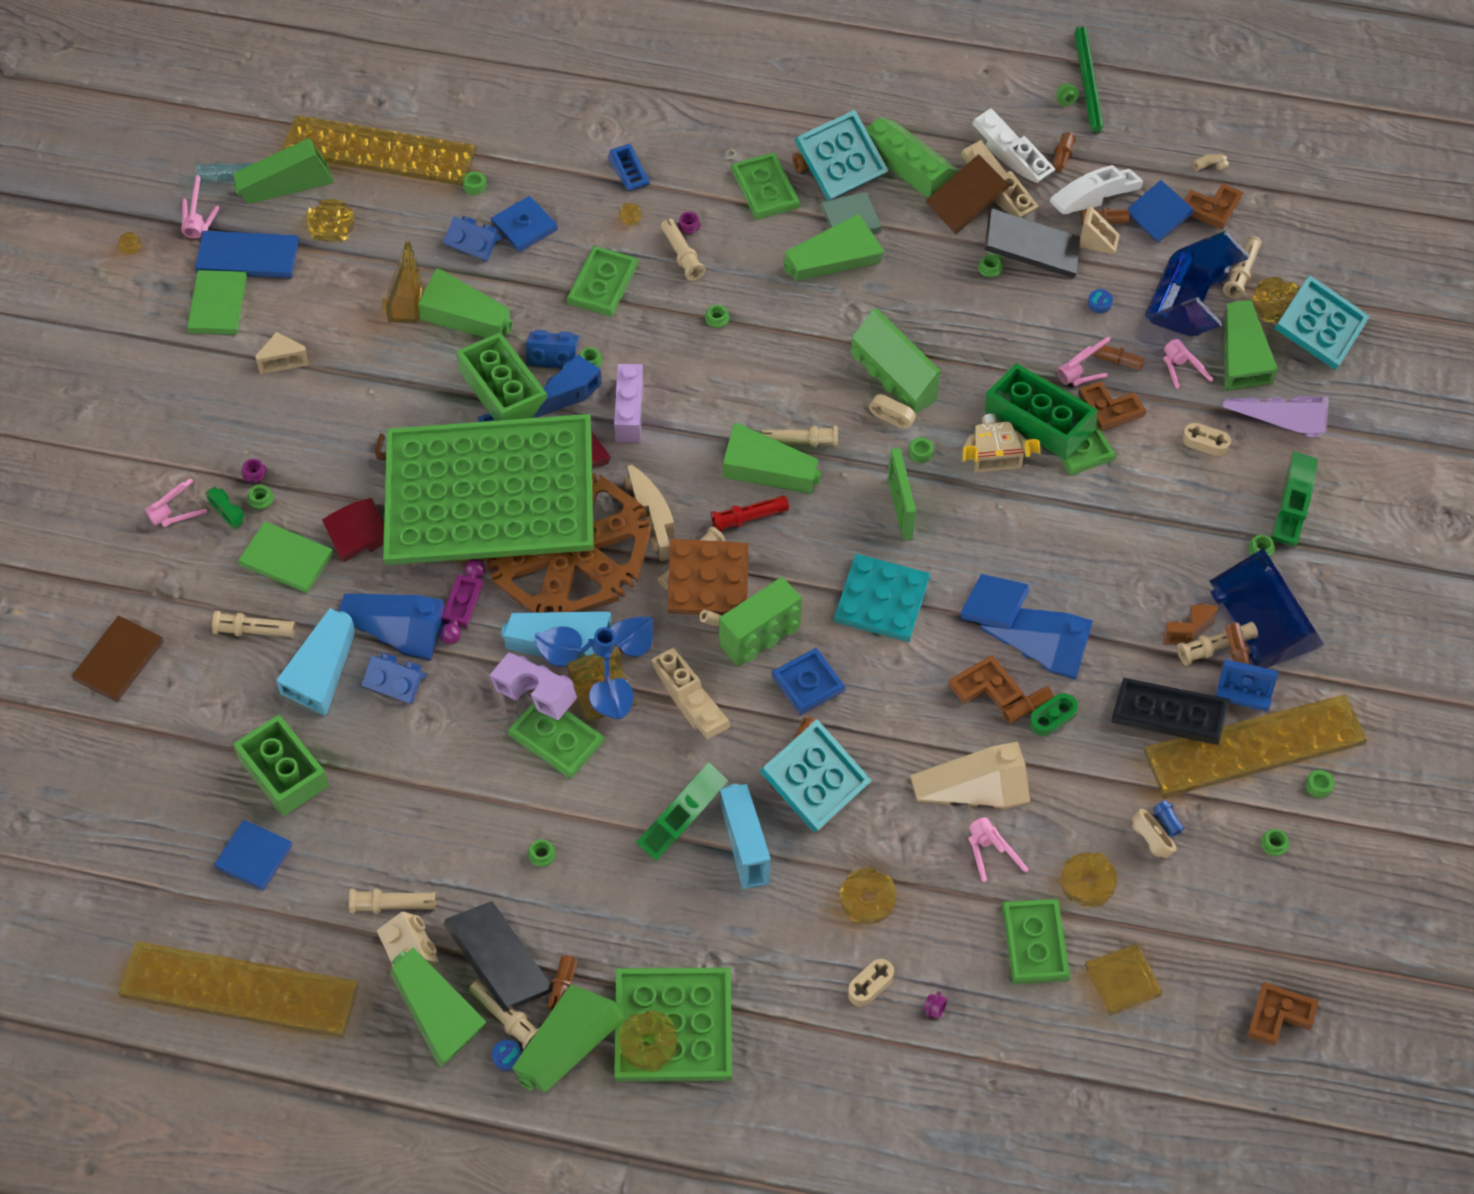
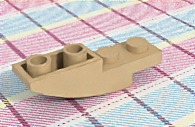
M981 140L962 150L961 156L967 164L979 154L1008 183L1010 187L994 201L1003 210L1011 215L1022 218L1038 209L1039 206L1012 171L1006 173Z
M629 465L627 466L628 476L624 477L626 492L631 491L632 498L642 504L647 516L639 521L649 520L653 537H650L653 553H658L660 562L669 560L670 545L668 538L674 537V521L670 509L652 481L636 467Z
M674 648L651 659V663L663 685L694 729L698 728L708 740L730 728L728 718L704 691L700 679Z

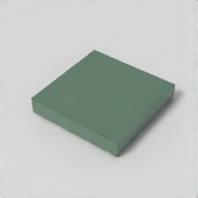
M867 192L822 202L821 208L830 228L859 213L873 234L881 232V224Z

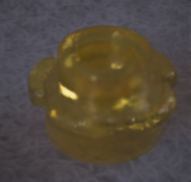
M626 203L621 207L619 219H622V222L627 225L637 224L642 219V211L637 204Z
M126 232L119 238L118 249L125 254H135L142 247L140 238L133 232Z

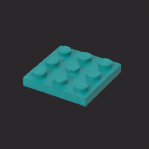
M855 110L794 139L827 201L850 192L888 172L884 161Z
M1309 275L1274 329L1336 370L1370 316Z
M855 554L834 616V622L910 642L931 573Z
M818 719L759 770L814 833L872 781Z

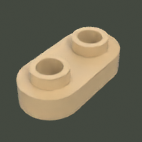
M1140 809L1132 816L1134 830L1149 843L1150 851L1156 857L1169 858L1176 851L1175 843L1150 812Z

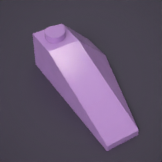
M1295 396L1294 399H1291V402H1286V399L1281 397L1267 398L1266 402H1261L1260 398L1225 399L1223 407L1299 433H1305L1306 437H1320L1321 433H1325L1327 430L1329 396Z

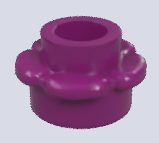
M685 212L680 216L677 227L686 234H692L700 229L701 223L697 214Z
M258 459L247 460L241 469L242 477L247 482H259L267 472L266 466Z
M940 991L935 995L929 994L923 1007L927 1011L926 1015L928 1018L932 1016L939 1019L946 1009L948 998L942 996Z

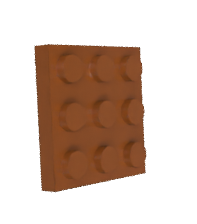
M670 539L667 614L700 615L706 609L724 615L747 600L749 543Z

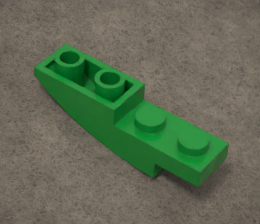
M1295 451L1292 452L1271 535L1273 541L1292 547L1297 546L1312 497L1318 458Z
M708 762L635 843L654 861H657L729 780Z

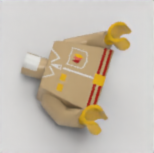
M987 414L982 417V424L975 426L974 434L968 436L962 448V461L973 460L974 473L1021 468L1024 453L1026 457H1030L1031 453L1041 454L1040 441L1037 439L1027 440L1017 430L1013 429L1011 423H998L996 415Z

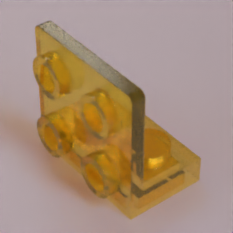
M615 646L609 659L610 681L616 678H623L628 682L622 669L620 650L618 646ZM592 654L568 662V678L573 682L577 700L586 721L590 722L605 717V715L598 713L589 701L591 687L597 682H605L604 657ZM635 696L633 699L632 707L636 706L637 704Z

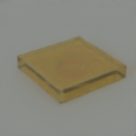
M1137 943L1085 963V968L1109 1015L1160 997L1163 993Z

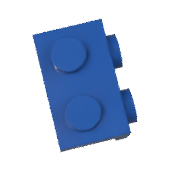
M453 216L443 244L488 261L496 240L501 242L502 239L496 233L497 229L487 224L479 227L475 225V220L463 216L462 219Z
M546 330L530 332L526 342V365L563 368L566 362L576 357L579 335H573V333L567 331L559 332L558 334L548 333Z
M382 652L381 656L372 655L361 686L407 703H413L421 679L426 678L428 673L420 671L421 666L409 661H406L405 665L396 662V656Z
M1225 659L1217 685L1216 696L1230 699L1229 704L1245 706L1253 710L1269 711L1278 671Z

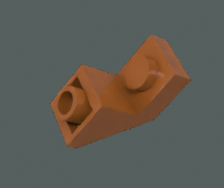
M1205 603L1191 605L1187 623L1182 621L1166 622L1162 635L1163 645H1178L1181 642L1187 644L1195 641L1214 624L1218 605H1208Z

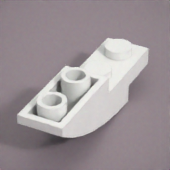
M992 108L974 119L972 125L987 140L985 146L1013 171L1036 183H1039L1055 171V168L1025 136L1019 138Z
M1111 165L1092 171L1071 182L1052 196L1050 203L1062 214L1087 210V207L1101 206L1103 197L1141 189L1143 180L1130 169L1119 171Z

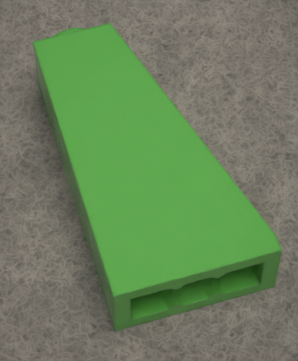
M310 138L233 173L236 182L233 184L234 190L238 197L243 196L248 204L334 182L329 165Z
M858 213L787 250L784 256L783 267L788 275H792L795 281L878 264L882 261L884 250Z
M438 268L433 273L418 303L420 320L488 338L501 332L505 337L506 333L509 334L512 329L513 320L510 319L509 308Z
M1252 301L1227 303L1223 317L1225 391L1273 384L1278 368Z
M739 423L733 424L723 461V478L812 494L814 485L820 484L822 470H818V459Z
M413 947L408 953L403 950L392 960L391 963L394 966L391 969L390 975L437 1064L442 1068L483 1029L486 1021Z
M570 984L512 1067L519 1077L518 1082L531 1091L534 1088L544 1093L549 1090L622 1023L625 1017L615 1001Z

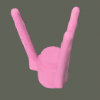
M200 176L195 177L189 215L187 199L182 200L181 232L186 237L193 239L200 238L203 231H208L209 225L220 209L219 206H215L205 223L202 220V216L195 213Z
M1106 337L1093 347L1088 346L1069 362L1058 367L1057 375L1064 385L1071 383L1073 387H1076L1082 383L1106 378L1108 376L1107 373L1080 378V375L1083 374V369L1079 363L1103 347L1111 338Z
M1174 339L1165 346L1164 352L1166 356L1163 360L1168 366L1176 389H1179L1180 385L1173 363L1181 365L1187 360L1210 382H1213L1214 378L1205 370L1201 362L1188 351L1180 339Z
M192 479L181 482L159 501L144 509L155 527L162 524L165 528L172 523L207 513V509L204 508L172 518L168 517L172 512L166 503L192 484Z
M980 818L970 825L969 830L972 835L968 840L972 845L983 883L987 881L979 844L983 847L994 844L1001 853L1005 850L1024 872H1028V867L1000 836L996 827L992 826L988 818Z

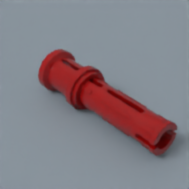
M782 495L748 506L740 507L733 505L731 509L725 511H711L712 526L720 532L735 526L736 528H741L745 522L789 511V503L787 497Z

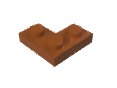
M1222 183L1213 199L1190 190L1184 201L1193 208L1194 213L1191 215L1192 217L1223 230L1242 200L1244 192Z
M1102 381L1079 388L1078 395L1080 399L1098 409L1097 425L1101 431L1145 417L1146 409L1135 392L1112 399Z
M993 655L949 679L948 683L949 687L963 704L986 692L1001 711L1003 708L1020 700L1021 696L1024 695L1023 691Z
M1263 982L1247 1037L1275 1046L1283 1021L1310 1030L1319 1001Z

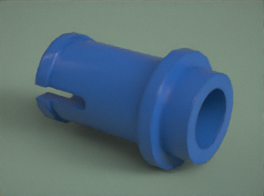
M1165 800L1153 807L1155 812L1153 815L1155 818H1159L1169 837H1174L1180 834L1185 827L1172 810L1173 804H1169Z

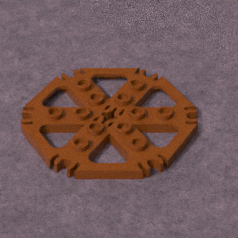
M592 473L593 509L599 492L608 493L624 505L620 513L593 522L594 550L487 558L489 570L498 569L497 572L490 574L495 586L530 613H547L548 611L589 612L620 601L618 596L623 598L626 596L621 586L629 585L633 588L635 585L632 579H635L638 583L651 534L649 520L639 521L647 516L643 505L602 475L599 476L598 480L596 473ZM632 537L635 538L630 561L625 565L617 564L598 550ZM548 567L541 592L536 596L528 595L512 582V579ZM577 569L602 587L596 594L576 601L568 600Z

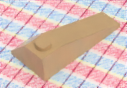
M1018 741L992 746L910 775V781L917 802L951 804L955 802L966 803L971 807H977L978 805L994 806V809H1008L1030 804L1026 765Z

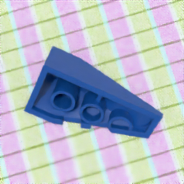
M344 594L338 612L343 611L352 618L356 629L372 634L383 644L388 643L397 648L401 654L431 661L440 636V630L444 624L442 623V615L445 608L443 600L420 595Z
M1020 608L1009 630L982 624L981 629L1004 644H1011L1022 651V655L1028 659H1035L1047 671L1076 680L1093 620L1063 612Z

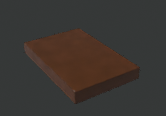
M978 154L925 202L957 234L1010 186Z
M118 615L72 674L73 681L118 702L164 642L163 638Z

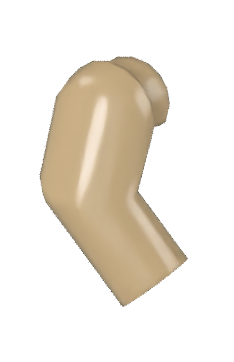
M1207 154L1194 160L1192 165L1195 171H1200L1216 164L1217 170L1220 171L1229 167V162L1227 161L1228 157L1224 154Z
M705 609L700 613L699 619L705 624L719 627V617L723 615Z

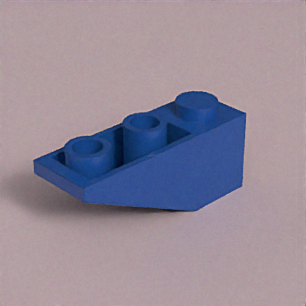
M579 355L566 362L562 370L555 377H551L543 387L547 393V398L532 418H538L586 400L601 385V369Z

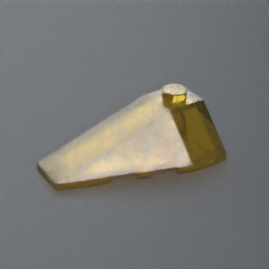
M405 242L388 287L387 298H383L382 311L387 313L388 323L417 324L419 315L418 303L421 299L422 291L421 274L419 267H417V260L414 259L411 243Z

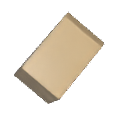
M1092 206L1087 207L1079 248L1109 254L1116 253L1120 234Z
M278 332L272 336L256 355L260 375L309 365L305 346Z

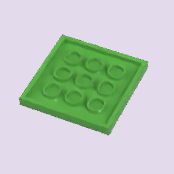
M616 968V1004L625 1018L615 1028V1082L732 1081L731 968Z

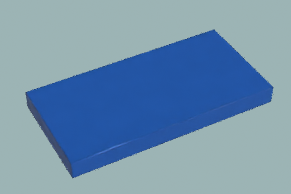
M203 231L195 265L196 273L198 270L246 272L247 276L292 278L298 252L299 236Z

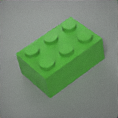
M780 577L719 617V646L738 667L745 662L753 661L760 652L766 648L774 647L781 638L787 634L791 635L799 629L801 625L802 597L783 577Z
M280 714L233 743L240 763L283 817L329 787L324 769Z

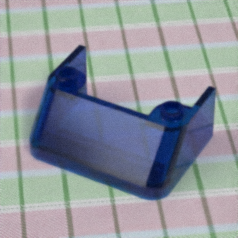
M1226 230L1178 249L1168 260L1147 308L1145 317L1154 325L1189 337L1198 336L1203 332L1220 327L1222 322L1210 311L1203 301L1210 285L1223 282L1228 276L1230 266L1248 260L1250 255Z

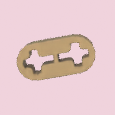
M882 394L876 395L869 405L872 414L901 429H909L916 419V414L910 407Z
M1199 423L1188 424L1184 429L1182 438L1186 446L1214 456L1227 454L1231 444V438L1227 433ZM1193 433L1198 434L1196 438L1191 437ZM1217 441L1222 442L1220 446L1216 445Z
M876 959L871 962L849 984L848 998L850 1002L859 1007L870 1004L891 984L894 975L893 965L885 959ZM876 969L880 972L886 970V978L881 975L874 981ZM866 985H868L866 989V996H864L863 994H860L858 996L855 995L856 988L862 990Z

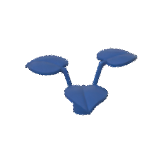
M633 617L619 621L611 628L601 627L596 630L594 639H588V643L582 648L580 634L575 629L565 626L554 627L544 632L535 633V642L540 654L549 663L558 667L573 666L577 662L578 653L583 654L590 647H592L596 655L604 657L605 682H597L591 687L589 701L598 713L616 720L623 719L632 708L634 694L631 685L625 679L616 678L610 681V654L614 649H621L623 654L629 657H638L646 654L650 650L653 641V618Z

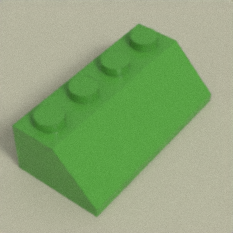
M880 117L865 128L886 167L927 198L960 171L893 120Z
M877 308L873 309L852 337L851 354L856 361H860L867 368L872 377H876L883 384L888 393H892L900 403L910 407L917 414L937 401L941 371Z
M501 332L456 351L459 372L495 421L532 418L546 400L547 393Z

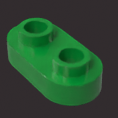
M214 486L205 492L210 505L233 530L244 524L243 518L245 515L237 504L233 506L229 502V496L224 489H218Z
M1067 693L1056 695L1032 712L1030 728L1040 736H1048L1075 718L1078 710L1077 700ZM1065 708L1067 712H1062L1059 709ZM1044 722L1047 726H1042L1039 723Z

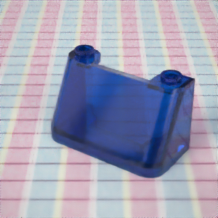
M1264 548L1209 580L1214 588L1210 591L1212 597L1218 605L1220 603L1224 604L1234 622L1239 623L1240 626L1249 622L1255 624L1258 637L1247 640L1252 651L1248 653L1249 658L1254 666L1269 668L1312 652L1325 645Z

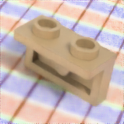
M401 912L377 930L391 962L403 950L408 953L414 947L430 965L434 966L439 963L435 954L436 948L428 939L424 930L425 924L419 916Z

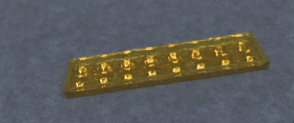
M295 115L282 150L310 138L327 163L463 186L476 154V145Z
M1346 694L1226 725L1223 727L1219 745L1180 737L1146 746L1144 754L1163 798L1365 745L1367 737Z
M136 941L118 994L120 998L344 1039L359 985L358 981Z

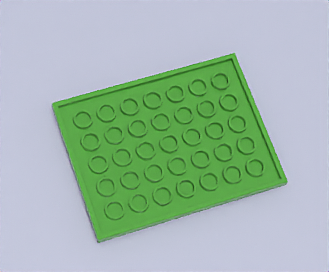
M590 414L387 429L383 553L385 565L594 550Z

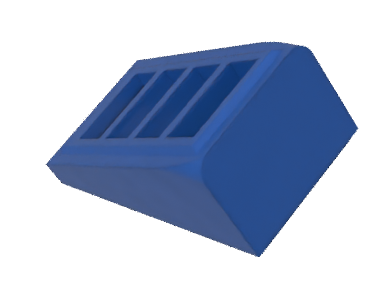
M631 143L609 150L608 159L628 192L650 184ZM625 158L628 159V160H626V161L620 162V160H622V159H625ZM630 164L632 165V167H629V168H626V169L623 168L624 166H627V165H630ZM636 171V174L627 176V173ZM636 178H640V179H641L640 181H637V182H634V183H631V182H630V180H633V179H636Z

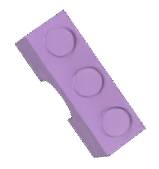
M618 364L614 420L615 442L640 443L643 364Z
M510 652L490 674L496 691L516 701L524 692L535 689L531 697L537 711L556 720L562 717L577 698L573 682L567 676H559L543 665H535L526 657H518Z

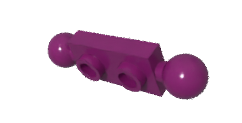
M479 559L469 560L464 567L466 576L458 574L442 615V623L446 625L441 628L440 637L446 644L457 643L461 638L459 627L468 629L484 586L483 580L479 578L484 575L485 566Z

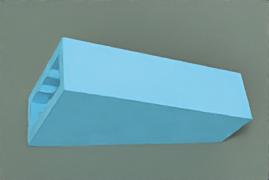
M330 608L276 680L281 695L323 716L328 713L355 635L353 620L347 613L343 611L337 612Z
M512 613L509 622L503 624L501 637L504 638L505 649L544 658L536 646L535 633L544 632L554 627H570L580 634L582 648L588 643V639H594L597 629L612 627L611 613ZM590 647L583 654L578 653V659L574 665L597 670L601 657L596 655L592 647Z
M747 784L728 785L724 789H720V805L742 889L767 885L770 882L771 859Z

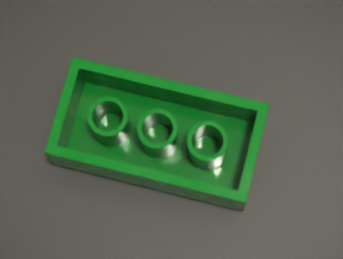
M1017 363L986 392L985 413L996 415L997 420L1001 422L1011 423L1014 430H1017L1029 439L1039 440L1041 446L1065 460L1096 430L1098 409Z

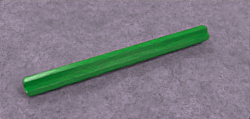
M1078 26L1075 28L1074 36L1090 129L1093 133H1101L1104 124L1087 28Z

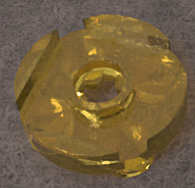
M338 199L322 200L314 209L311 207L306 214L307 228L312 239L315 241H345L349 238V233L352 232L355 225L353 210L348 208L345 202ZM329 218H334V222L327 223L325 221H329Z
M1269 277L1259 282L1254 291L1252 302L1256 311L1263 316L1265 321L1273 323L1280 320L1300 289L1295 283L1281 281L1282 278ZM1273 296H1276L1277 299L1282 298L1283 300L1275 301L1273 300Z
M1086 852L1074 855L1065 862L1060 878L1061 888L1065 896L1071 901L1073 899L1081 903L1080 906L1086 908H1095L1106 904L1114 894L1118 882L1114 866L1100 852ZM1085 875H1091L1095 878L1093 885H1089L1087 881H1082Z
M861 868L855 870L846 877V881L841 887L840 903L842 909L856 924L878 923L893 913L897 896L896 887L889 876L876 872V869ZM864 891H868L869 894H875L872 901H866L861 898L864 895Z
M650 1010L646 1011V1013L639 1015L636 1013L630 1016L623 1023L619 1033L621 1054L627 1062L640 1069L659 1070L673 1058L677 1050L678 1043L675 1026L669 1017L658 1011ZM654 1035L655 1043L653 1045H643L642 1036Z

